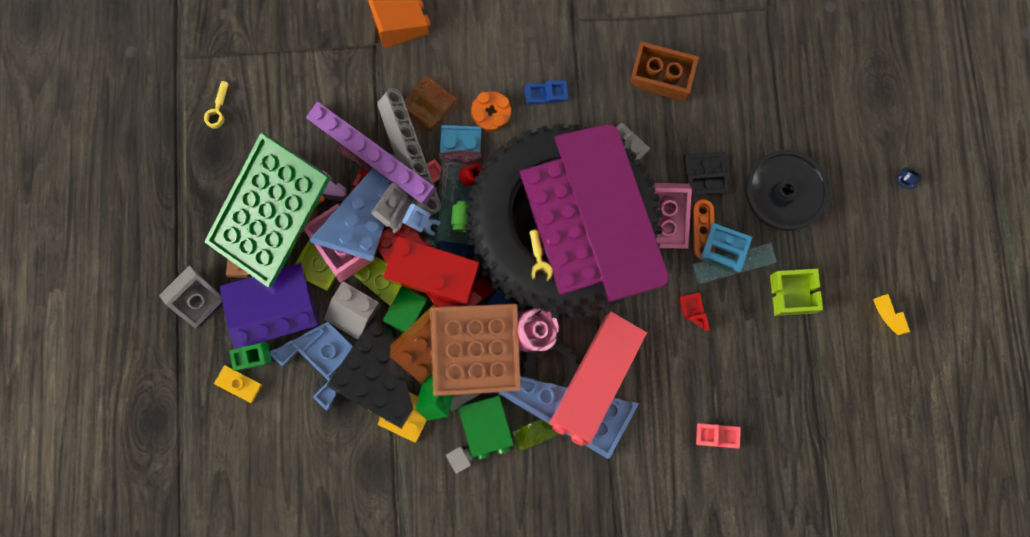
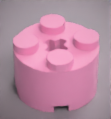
M539 308L522 310L517 313L520 351H545L555 344L559 326L557 319L552 318L551 312L541 310L540 316H537L535 314L541 310Z

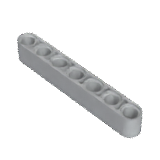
M390 88L380 98L377 105L396 159L434 186L403 97L398 90ZM436 190L426 205H423L409 195L410 200L416 201L414 205L431 214L429 218L441 208Z

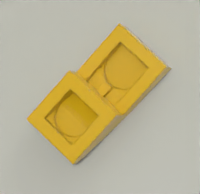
M889 294L873 299L879 314L897 335L910 332L904 313L895 314Z

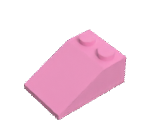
M655 183L653 185L655 188L654 194H659L660 200L657 201L659 205L657 210H662V218H659L658 226L663 227V232L657 234L656 239L660 244L659 248L688 249L692 188L689 184Z

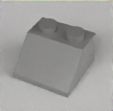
M190 265L159 295L166 306L195 329L222 303L221 294Z
M342 281L331 299L324 320L358 340L371 319L379 311L381 305L376 300Z

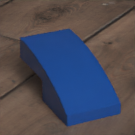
M548 80L546 83H526L524 86L526 105L568 101L567 81Z

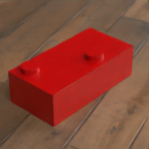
M397 236L383 278L386 281L467 306L480 264L479 262Z

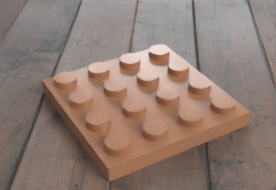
M517 304L430 308L434 396L520 391Z

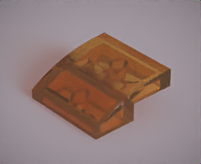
M425 76L413 87V92L404 102L409 116L431 132L448 113L457 98L428 76Z

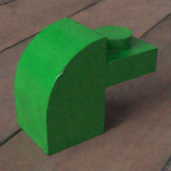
M268 342L229 350L233 371L272 363Z

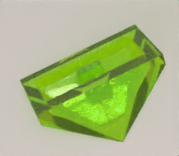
M542 419L512 432L520 452L559 435V433L552 429V425Z

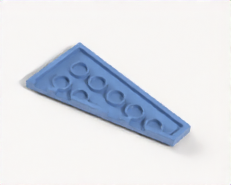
M372 168L311 237L310 242L373 261L384 224L371 213L388 186L393 182Z
M520 377V391L499 392V394L549 424L567 388ZM614 398L592 442L585 446L610 459L639 403Z

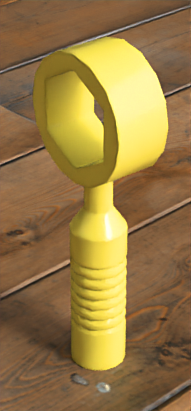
M221 81L215 100V109L208 110L204 115V121L210 128H219L224 123V117L219 112V108L224 103L229 86L227 82ZM218 114V122L210 124V116Z

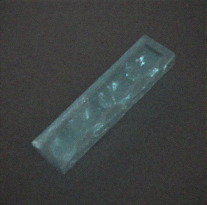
M769 243L748 249L740 272H736L733 268L712 260L699 262L691 267L697 285L769 266L777 263L772 245ZM732 253L725 255V257L737 260L738 255Z

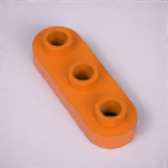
M708 200L697 201L692 209L693 253L701 261L706 260L700 259V248H704L711 225L714 223V207ZM699 209H704L705 214H701L699 212ZM700 228H704L706 234L700 233ZM712 246L710 251L715 253V247Z

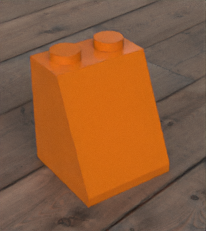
M368 0L384 49L429 34L428 26L431 25L428 15H423L421 10L424 9L422 0Z

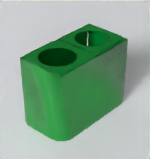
M401 286L383 321L404 333L426 312L431 300L426 296Z

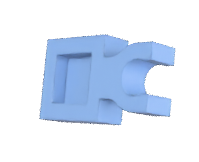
M412 203L402 220V223L419 232L424 230L434 236L435 232L431 231V225L436 224L439 226L441 222L429 218L430 213Z

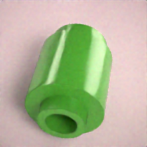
M457 201V204L452 205L451 226H453V231L466 233L465 224H468V217H471L470 214L466 213V208H469V202Z

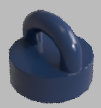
M904 167L897 181L903 188L913 189L922 177L914 169Z

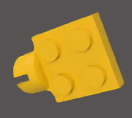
M409 392L413 412L401 429L381 417L377 425L416 443L427 420L415 410L419 396Z

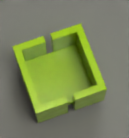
M818 269L776 271L770 275L772 294H776L773 297L774 316L815 314L823 310L821 291L810 295V291L820 288Z

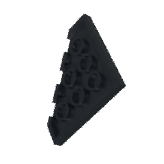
M372 318L328 382L327 387L402 429L413 412V405L402 367L390 358V345L394 342L391 328Z

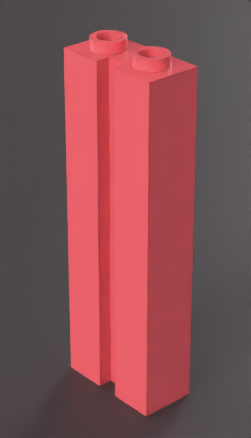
M613 312L605 316L549 422L555 432L562 435L565 432L572 437L571 440L581 446L592 442L647 332Z

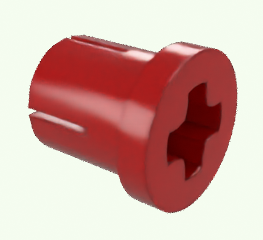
M478 164L462 167L459 171L460 182L465 186L476 184L475 178L481 170L483 171V168Z

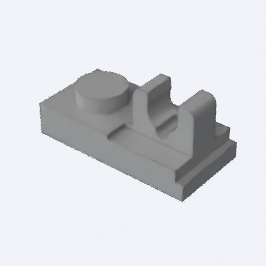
M620 123L616 127L622 143L625 144L624 149L628 148L631 152H634L637 155L636 159L640 160L650 150L624 123Z

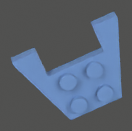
M326 322L305 333L303 336L270 351V354L284 367L300 352L329 382L353 346L329 322ZM328 382L313 396L326 411L330 409L337 395L336 391L327 387Z

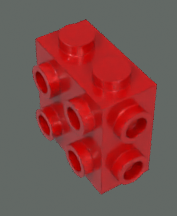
M403 223L395 233L391 227L387 230L383 229L377 249L388 264L397 236L429 247L430 245L425 238L421 240L418 235L419 231Z

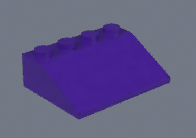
M302 263L282 268L272 287H267L254 277L219 286L234 349L317 326L320 322Z

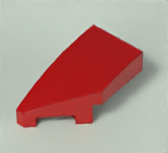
M700 292L678 296L683 317L702 329L709 331L708 319L703 309Z

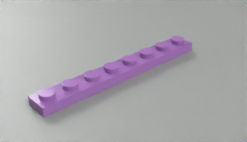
M318 101L306 118L423 205H426L437 189Z

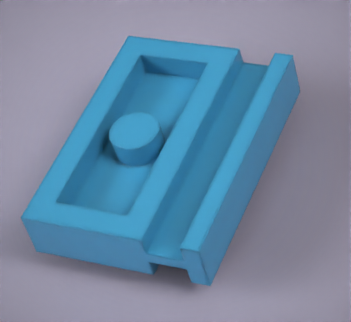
M441 125L440 155L480 157L481 127Z

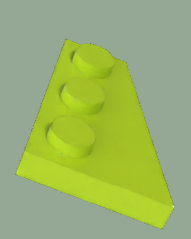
M374 256L375 261L353 275L391 306L401 285L386 281L383 278L387 263L385 260Z

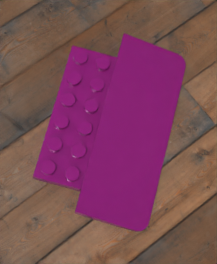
M607 124L555 136L561 159L522 170L520 175L549 264L552 268V274L559 295L603 282L609 302L664 286L668 281V273L617 128Z

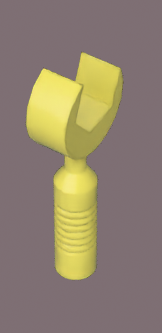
M533 230L530 231L534 255L537 257L538 263L533 267L532 277L534 279L535 272L543 270L548 274V281L552 275V268L548 263L542 262L541 256L543 252L539 231Z

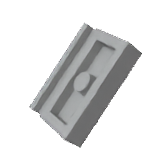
M391 183L371 214L385 226H390L395 233L402 226V220L411 203L415 204L416 201L410 200L408 194L395 183Z

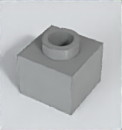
M460 446L446 454L456 474L471 466L470 461L473 458L467 448L463 450Z

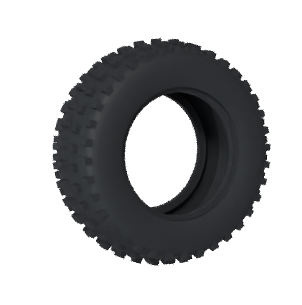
M563 123L553 125L552 129H548L547 125L537 128L535 133L531 129L527 130L526 133H522L521 139H518L516 136L506 143L507 148L502 145L494 152L495 159L490 157L483 165L485 171L481 170L478 176H476L475 183L478 185H473V192L470 191L468 196L473 201H469V208H466V213L471 215V217H468V224H465L466 232H471L469 234L470 241H468L469 248L475 247L474 253L476 256L473 257V260L481 263L483 268L481 272L482 277L489 276L493 281L491 288L494 291L500 288L505 293L503 296L508 302L511 298L518 302L517 306L519 309L540 308L543 311L551 312L552 318L558 319L560 314H564V318L570 319L575 318V313H580L581 317L592 316V310L594 309L596 312L601 310L604 312L608 309V303L613 305L616 302L620 303L623 301L622 298L609 302L603 282L559 295L553 274L547 281L548 274L540 270L535 272L533 279L532 270L534 265L538 263L537 258L529 253L521 244L513 226L512 218L515 208L526 194L520 171L561 159L555 136L582 130L578 124H569L568 128H564ZM625 148L650 224L657 239V234L663 232V227L658 226L659 218H662V210H657L659 207L657 201L660 200L659 194H654L655 188L653 185L655 183L653 178L648 180L650 176L648 172H645L647 170L646 166H640L641 162L639 159H636L637 155L628 148ZM541 310L536 312L535 315L540 316Z

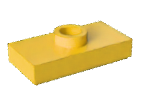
M226 365L223 366L214 382L215 385L249 403H253L262 387V384L236 370L233 371L232 368Z

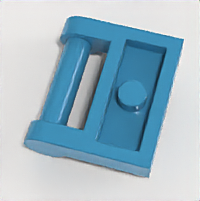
M713 223L700 259H709L729 266L736 272H740L752 237ZM713 246L738 255V258L733 260L711 252V247Z

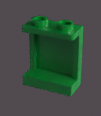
M500 396L458 407L472 457L477 456V460L490 457L489 452L497 450L498 454L510 451L509 446H513Z

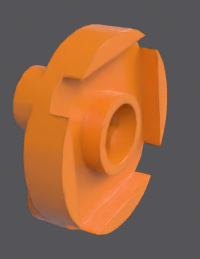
M493 91L481 92L473 101L471 114L477 126L481 127V130L495 132L508 124L511 117V107L508 98L502 94ZM493 107L497 113L489 116L486 110Z

